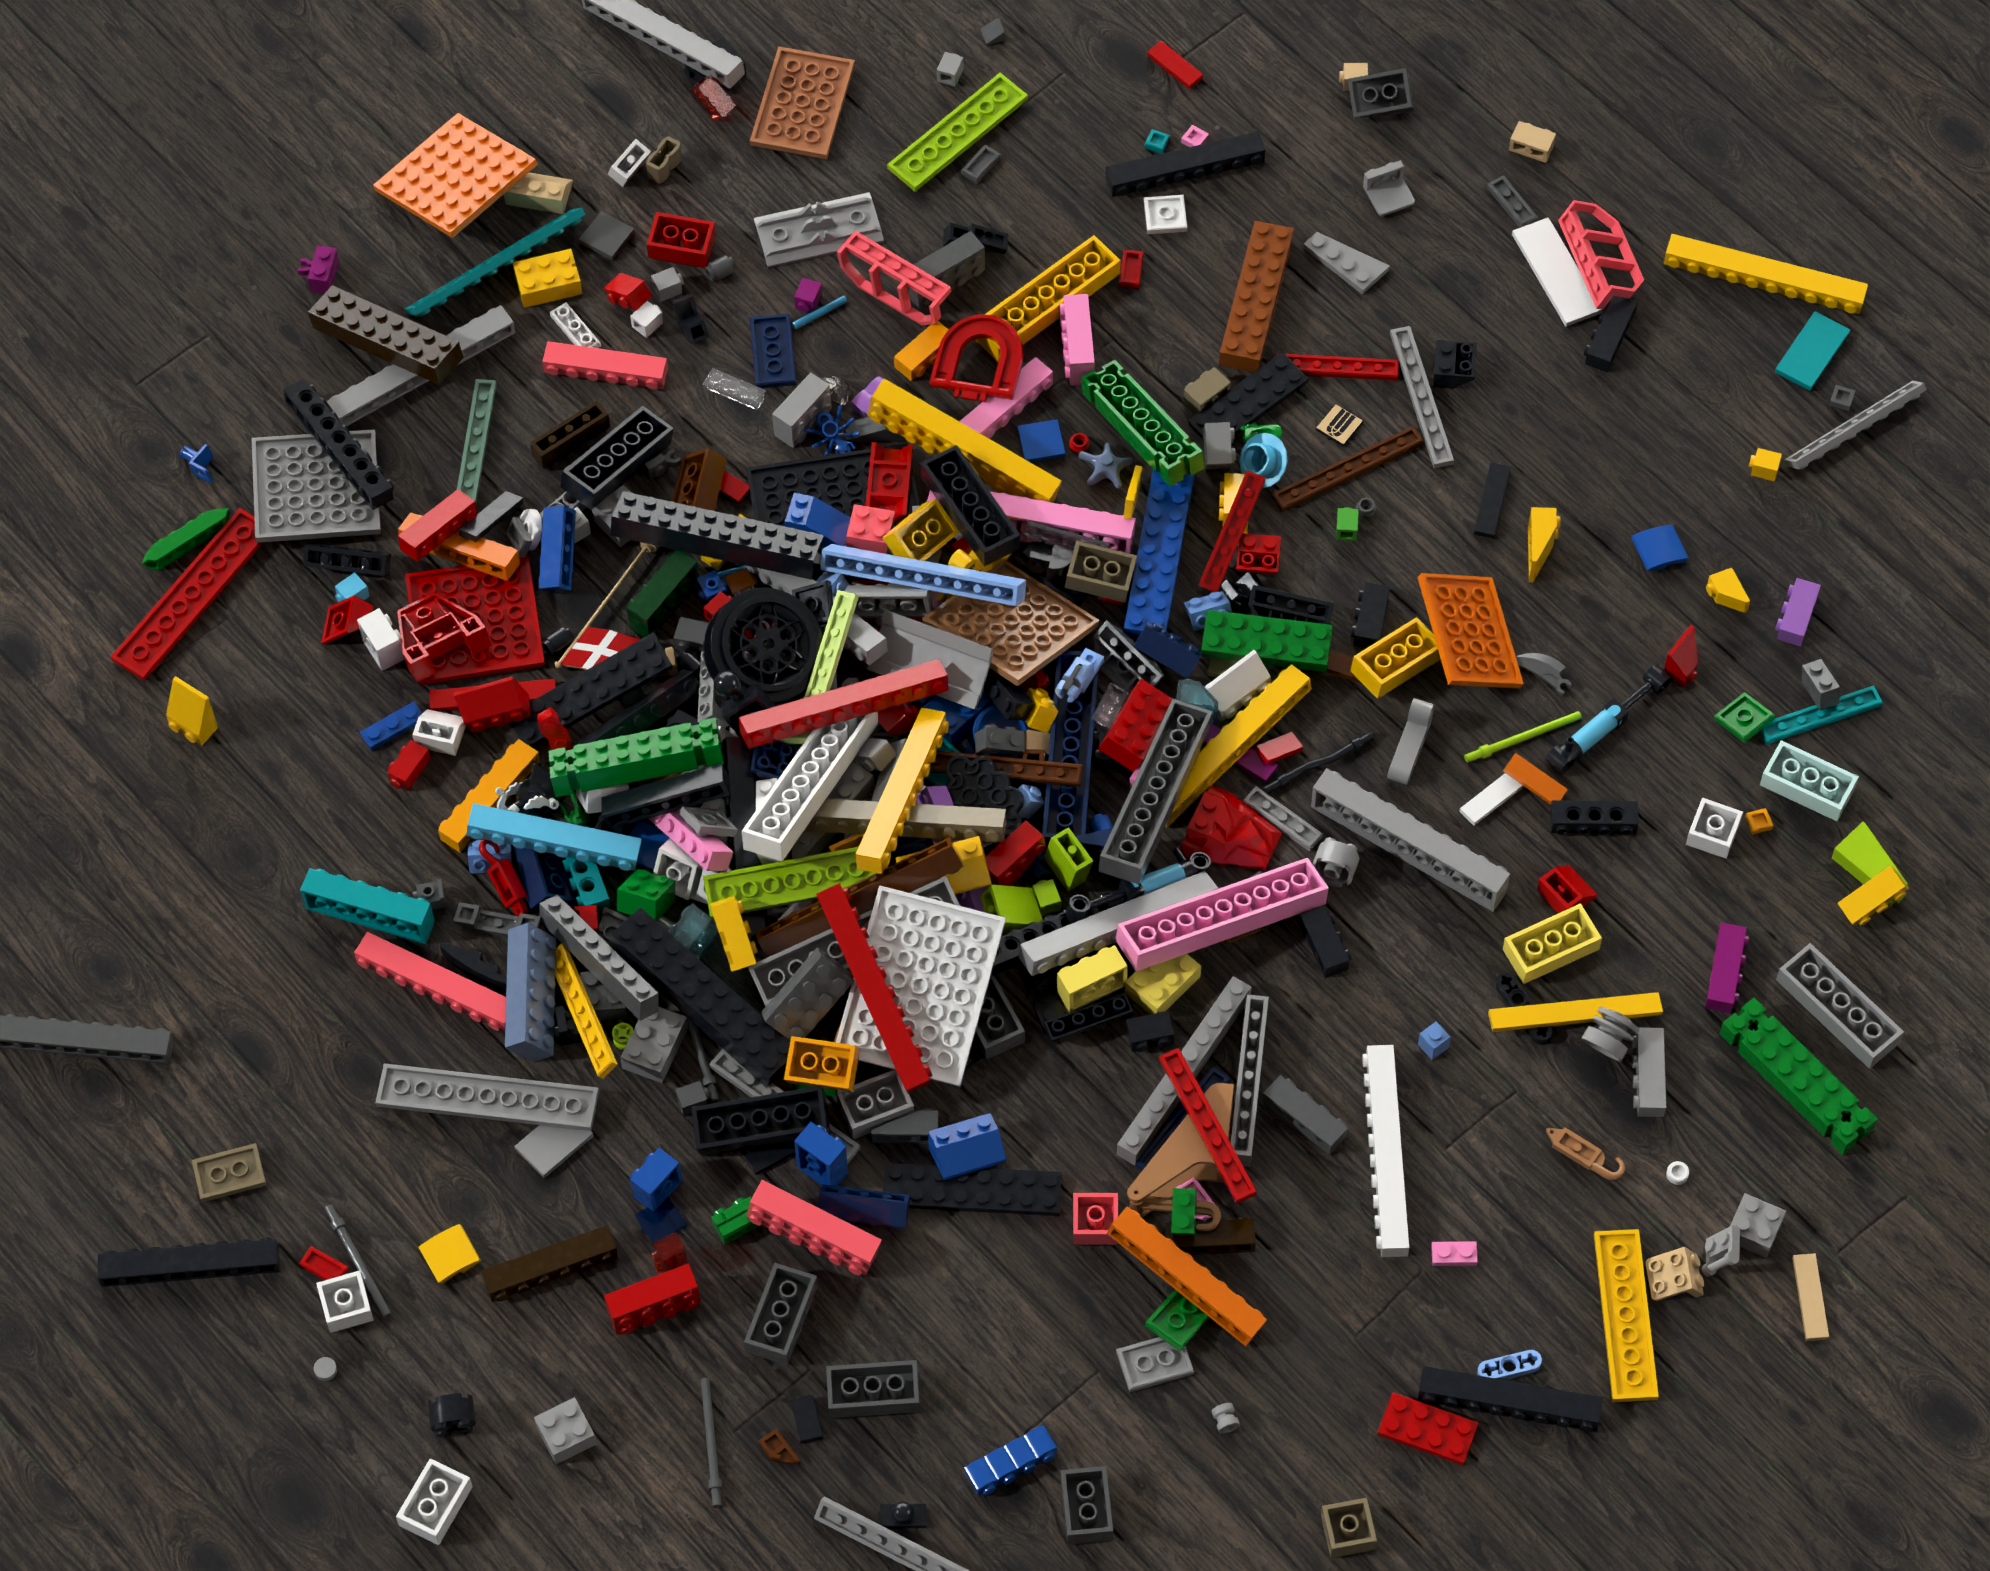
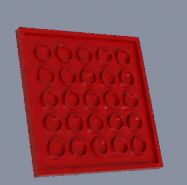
M529 555L526 558L519 557L520 565L508 581L464 565L405 574L409 604L435 592L478 616L486 627L492 646L474 655L467 645L463 644L431 660L436 673L419 681L420 685L545 666Z

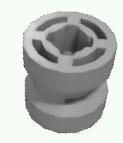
M1224 1403L1212 1409L1213 1418L1218 1422L1217 1429L1219 1433H1228L1240 1426L1238 1418L1234 1416L1235 1409L1232 1403Z

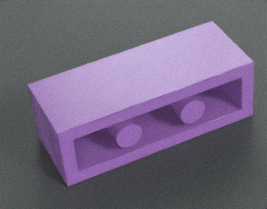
M1796 578L1794 585L1790 584L1787 596L1790 597L1789 602L1784 601L1781 610L1784 617L1783 619H1778L1775 628L1776 631H1779L1778 640L1797 646L1802 645L1821 585Z

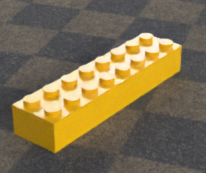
M1093 235L985 315L996 316L1008 322L1016 330L1022 345H1024L1060 318V304H1064V295L1088 294V297L1120 274L1121 260ZM987 338L976 339L999 363L1001 355L1000 346L995 341Z

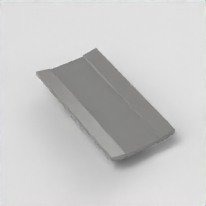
M870 192L824 203L816 202L815 205L809 203L806 207L754 218L767 268L835 254L855 231L877 244L884 243L882 230Z
M884 609L879 633L886 638L888 652L871 665H868L867 670L886 675L939 659L948 675L949 691L935 695L976 709L992 661L993 648Z

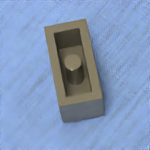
M1214 367L1210 371L1202 373L1199 379L1195 382H1190L1185 387L1184 401L1196 413H1199L1229 391L1231 382Z

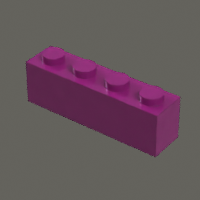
M1726 923L1720 924L1705 1008L1731 1013L1732 1007L1737 1006L1739 993L1735 992L1736 986L1740 987L1743 974H1739L1740 967L1744 968L1746 955H1743L1742 951L1743 948L1747 949L1749 936L1745 935L1747 927Z

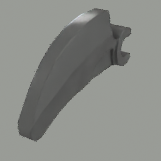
M1526 653L1516 656L1519 668L1527 670L1546 681L1556 689L1559 696L1563 697L1565 695V692L1561 689L1562 686H1566L1569 689L1572 688L1569 680L1561 678L1560 675L1566 670V667L1558 660L1540 653Z

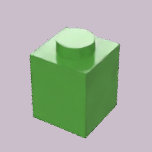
M1350 507L1338 508L1336 540H1357L1359 509H1352Z

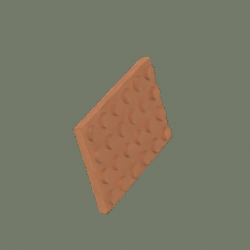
M778 46L750 138V146L827 159L854 70L855 60Z

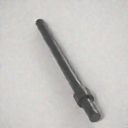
M687 1017L688 1028L703 1074V1085L708 1089L711 1103H716L719 1101V1097L715 1087L717 1085L715 1076L711 1074L698 1027Z
M332 1204L326 1206L325 1211L331 1220L330 1225L334 1232L338 1233L357 1270L360 1271L362 1279L383 1318L391 1316L388 1306L345 1229L346 1224L343 1218H339Z
M702 1378L701 1390L710 1473L708 1487L712 1494L713 1508H720L722 1506L720 1492L722 1490V1480L719 1478L710 1379Z

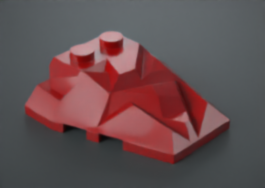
M1212 785L1207 792H1204L1187 827L1186 836L1180 849L1187 859H1190L1191 855L1195 852H1203L1210 857L1211 863H1218V866L1225 867V864L1238 865V868L1266 870L1280 841L1282 832L1233 793Z

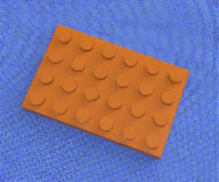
M1421 573L1417 578L1448 685L1520 688L1524 683L1493 578Z

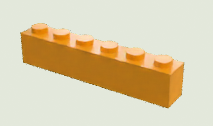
M520 739L507 748L506 754L501 759L495 761L491 771L481 777L474 790L471 789L467 793L466 799L461 805L458 804L454 808L452 815L440 824L438 830L440 840L461 853L473 839L471 836H466L473 803L497 808L501 795L496 794V788L500 787L505 792L515 782H523L532 772L533 763H540L538 751Z

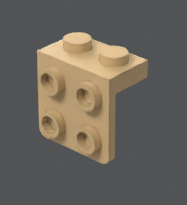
M1682 1247L1646 1260V1270L1653 1300L1659 1301L1684 1292L1691 1294L1695 1298L1704 1295L1702 1288L1704 1287V1280L1699 1272L1700 1259L1696 1253L1688 1248Z

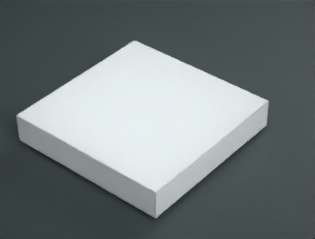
M1184 195L1144 197L1147 234L1187 232Z

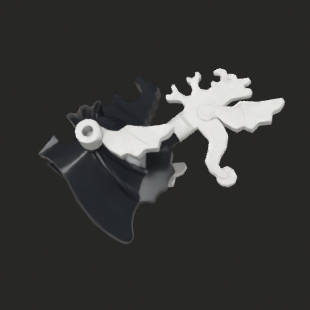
M535 763L532 765V773L529 779H524L520 783L515 782L505 792L500 787L495 790L497 795H501L497 803L498 809L518 813L524 807L522 814L536 817L541 816L542 818L554 813L555 809L559 806V802L562 803L567 796H555L550 773ZM517 794L516 799L518 801L507 808L505 806L507 796Z

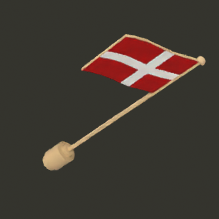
M640 542L641 552L560 660L555 662L556 668L565 666L588 670L641 640L612 630L593 628L590 625L644 553L656 552L660 546Z

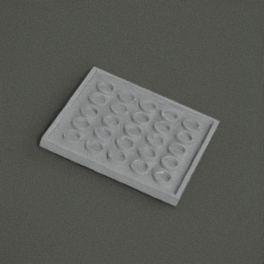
M375 430L349 431L351 437L359 441L361 449L369 453L372 463L376 466ZM311 434L251 438L256 543L381 534L379 507L375 510L369 507Z

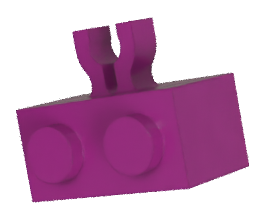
M317 245L313 261L301 258V266L307 267H298L297 271L298 275H308L310 292L325 294L334 283L340 261L337 248Z

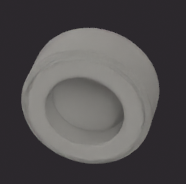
M322 1357L315 1362L314 1373L319 1380L329 1381L335 1377L337 1366L333 1359Z

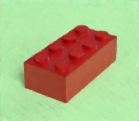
M1140 679L1131 690L1098 749L1134 772L1149 751L1172 698L1143 679Z
M689 1263L604 1295L607 1312L616 1335L629 1334L635 1328L650 1326L656 1320L671 1318L677 1312L689 1311L696 1308L698 1304H701L698 1286Z

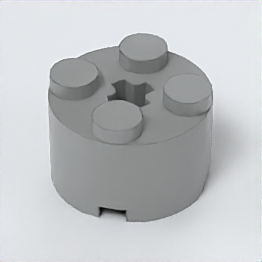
M1330 837L1325 838V841L1318 847L1312 865L1326 885L1333 887H1342V884L1345 883L1349 885L1352 882L1360 860L1357 853L1358 849L1353 844H1345Z

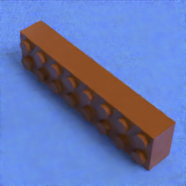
M1254 221L1220 349V366L1255 372L1260 368L1293 243L1294 228Z

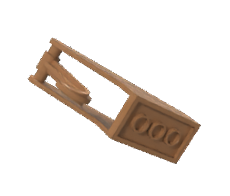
M1216 1083L1211 1085L1204 1095L1230 1141L1235 1105L1234 1084ZM1188 1114L1127 1190V1196L1131 1200L1129 1208L1137 1211L1141 1218L1153 1210L1172 1212L1173 1188L1180 1184L1182 1185L1193 1177L1196 1181L1225 1183ZM1191 1182L1190 1184H1188L1187 1186H1185V1187H1183V1188L1186 1189L1187 1187H1189L1190 1185H1192L1193 1182ZM1197 1200L1196 1214L1211 1216L1213 1220L1208 1224H1197L1196 1229L1198 1231H1211L1215 1229L1221 1220V1211L1218 1206L1212 1202Z

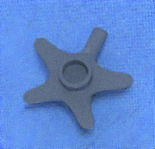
M1109 442L1105 443L1104 451L1100 455H1092L1081 451L1078 457L1090 462L1094 466V472L1087 480V485L1092 486L1100 480L1108 478L1114 483L1116 488L1122 487L1120 471L1124 467L1131 465L1134 461L1132 458L1116 457L1113 454L1112 444Z

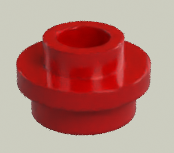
M1076 433L1070 438L1069 446L1076 453L1085 452L1090 446V441L1085 434Z

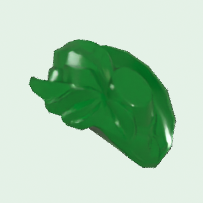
M1253 423L1240 428V430L1244 431L1243 441L1245 444L1256 434L1268 433L1275 435L1279 439L1282 435L1281 426L1277 424L1258 426Z

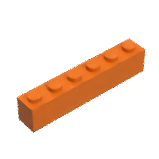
M410 512L398 528L399 534L420 519L422 515ZM459 531L452 534L442 544L429 552L430 554L506 581L510 579L520 565L518 550L513 547H508L485 538L474 542L459 536Z

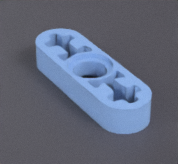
M1527 1350L1486 1360L1480 1363L1477 1375L1506 1380L1534 1373L1539 1370L1542 1358L1537 1351ZM1528 1357L1536 1360L1533 1366L1530 1363H1526ZM1505 1362H1512L1515 1364L1516 1369L1508 1372L1503 1368V1364ZM1497 1365H1499L1500 1374H1498V1370H1496ZM1485 1368L1492 1371L1491 1376L1483 1373Z

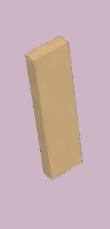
M1816 1253L1793 1255L1792 1259L1806 1341L1828 1340L1829 1332Z

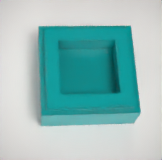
M1152 129L1144 148L1162 154L1169 143L1170 135Z

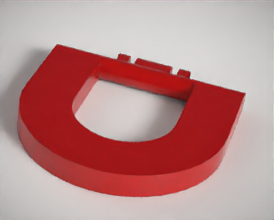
M973 315L960 320L946 332L941 340L930 379V387L954 390V398H959L962 392V399L977 401L979 395L980 402H986L987 396L1013 400L1024 355L1023 346L1016 330L1005 320L992 315ZM987 338L995 341L1000 346L1001 355L992 386L955 380L962 351L973 340Z

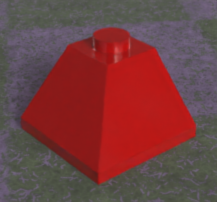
M351 596L330 606L321 643L325 645L358 630L357 619L371 613L373 605L356 596Z
M1692 625L1688 627L1669 651L1664 671L1672 677V680L1682 687H1685L1688 682L1692 683L1698 674L1696 671L1698 658L1695 628Z

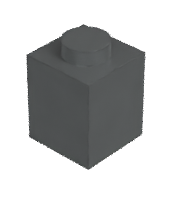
M700 1081L675 1089L676 1098L683 1117L692 1114V1107L708 1105L707 1100H710L707 1087L703 1088Z

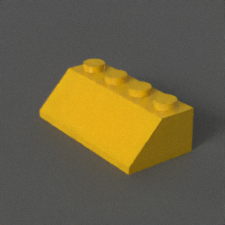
M977 836L954 842L953 844L963 863V867L958 872L945 875L954 894L992 885L980 837ZM912 853V854H908V855H904V856L897 857V858H896V863H898V862H900V861H902V860H904V859H906V858H908V857H910V856H912V855H914V854H916V853Z

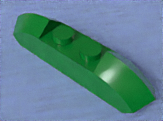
M218 508L197 515L196 519L188 521L182 528L171 532L166 538L159 539L145 554L142 565L150 570L160 571L216 536L229 521L230 508Z

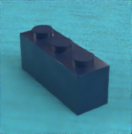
M1148 621L1133 646L1187 679L1202 654L1197 646L1191 643L1185 644L1177 634L1172 632L1169 634L1163 631V627L1160 624Z

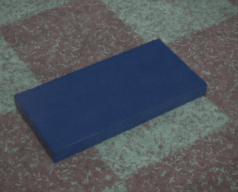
M790 313L749 317L756 389L796 385Z

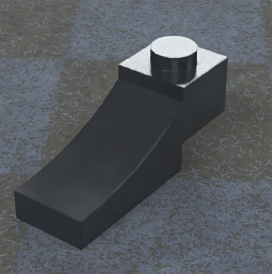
M951 222L944 229L943 247L971 231L985 247V251L1005 254L1008 250V233L976 224L965 227Z

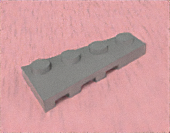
M1316 232L1303 244V249L1361 294H1364L1390 270L1389 265L1319 232Z

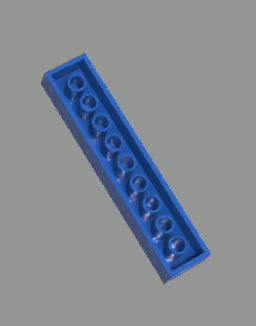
M1154 469L1152 471L1124 625V632L1135 641L1147 621L1160 624L1163 627V631L1168 632L1195 474L1192 476L1188 474L1183 475L1184 480L1170 487L1161 478L1160 472L1156 473Z

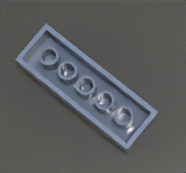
M526 923L508 930L505 1048L531 1062H536L553 1056L556 938L532 924Z

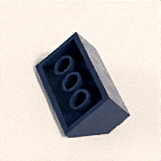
M512 845L530 909L540 911L539 903L555 895H558L568 906L577 903L576 891L572 890L569 882L571 878L570 871L565 872L562 860H565L564 857L547 852L539 853L528 848H516Z

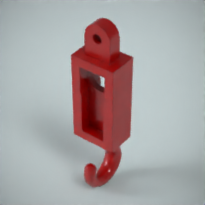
M481 840L479 852L492 865L487 870V873L505 908L512 907L516 916H519L520 913L527 914L528 909L523 901L527 894L509 859L499 860L487 851L486 845H491L494 851L499 853L500 848L498 844L490 840Z

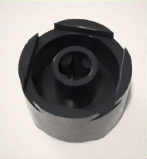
M461 1393L438 1396L436 1397V1402L433 1403L431 1400L428 1401L430 1427L432 1431L437 1432L438 1437L449 1436L452 1431H459L461 1434L473 1431L476 1419L472 1395L467 1394L468 1398H462Z

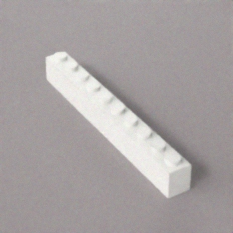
M1367 1046L1366 1054H1362L1363 1067H1367V1074H1364V1087L1369 1089V1094H1365L1366 1107H1370V1114H1367V1127L1372 1129V1134H1368L1369 1147H1373V1154H1370V1167L1375 1169V1174L1371 1175L1372 1188H1376V1195H1373V1208L1378 1209V1215L1374 1217L1375 1229H1379L1380 1235L1376 1236V1248L1381 1249V1257L1408 1256L1409 1238L1394 1046Z

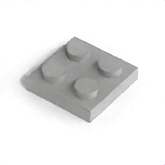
M681 808L680 815L698 835H716L720 838H726V836L735 837L737 828L718 809Z

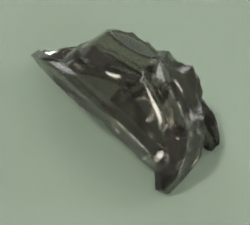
M828 376L821 379L830 385L831 400L837 402L843 408L847 403L848 396H853L849 384L843 378Z

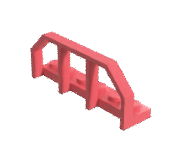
M1573 200L1558 221L1596 309L1603 310L1613 296L1630 299L1644 281V278L1619 221L1597 204ZM1576 211L1591 213L1609 227L1612 233L1589 229L1584 230ZM1589 240L1618 245L1624 260L1604 256L1596 257ZM1601 267L1629 271L1635 283L1632 289L1614 285L1609 287Z
M857 231L837 251L840 268L861 290L920 325L936 324L941 318L939 305L952 292L951 287ZM847 251L872 265L868 270L871 282L867 281L852 265ZM879 270L900 282V285L897 287L899 299L883 290ZM907 287L932 301V304L929 306L931 315H924L911 307Z

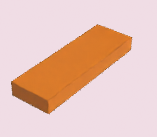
M1517 753L1513 755L1503 770L1504 773L1550 805L1552 800L1560 801L1568 790Z

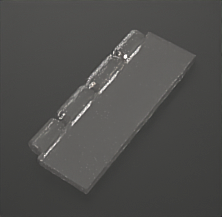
M1030 521L1024 533L1028 535L1027 539L1042 542V539H1045V544L1052 546L1054 544L1062 546L1063 544L1074 549L1076 541L1105 548L1109 547L1108 542Z

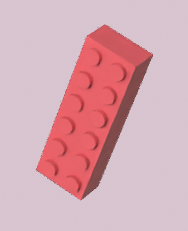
M761 1180L755 1191L746 1215L752 1223L768 1227L773 1234L783 1235L789 1238V1241L793 1244L803 1245L809 1248V1251L813 1254L823 1255L829 1258L831 1263L849 1268L848 1270L855 1275L866 1276L882 1241L764 1180Z

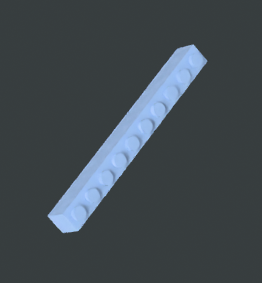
M830 544L822 549L820 570L1017 606L1025 600V579Z

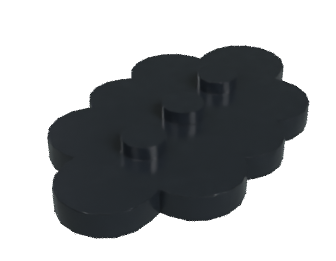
M955 755L948 760L945 771L951 781L946 787L954 806L1006 809L1007 825L1004 838H1007L1023 823V819L1018 812L1024 805V796L1017 788L1011 787V779L1006 773L997 771L994 761L984 756L977 757L971 761L963 755Z

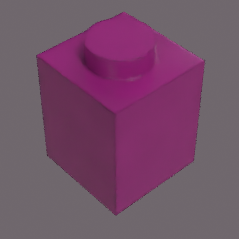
M802 278L794 296L795 308L802 312L811 313L815 311L822 296V283Z

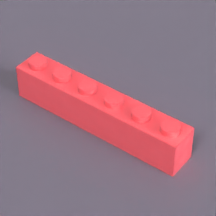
M547 341L542 361L544 373L550 375L558 374L571 378H586L591 381H607L612 384L621 383L629 386H643L649 389H663L668 371L667 358Z

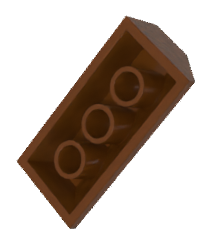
M710 448L683 456L672 502L715 511L727 458Z

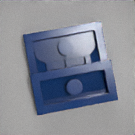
M1673 525L1651 528L1634 534L1631 537L1647 571L1663 570L1668 564L1685 563L1688 559Z

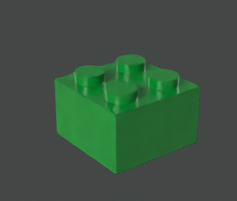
M637 869L617 889V911L632 915L641 907L657 921L675 902L676 880Z

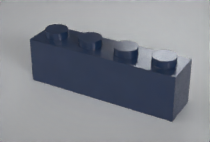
M822 1184L819 1192L818 1208L850 1224L862 1222L867 1223L869 1226L885 1225L892 1229H901L906 1227L908 1221L910 1195Z

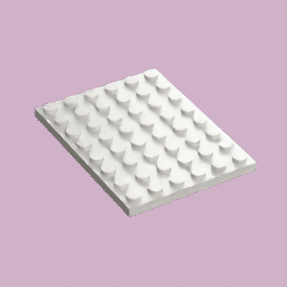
M879 885L867 928L870 938L866 939L869 947L874 946L879 957L875 961L878 967L883 966L888 976L884 979L887 986L892 985L897 996L893 1000L896 1006L901 1005L905 1017L902 1020L905 1026L910 1024L915 1035L911 1038L914 1046L919 1044L924 1055L920 1059L923 1065L928 1064L933 1076L929 1077V1079L960 1087L1006 918ZM854 979L836 1043L856 1045L860 1049L859 1061L896 1070Z

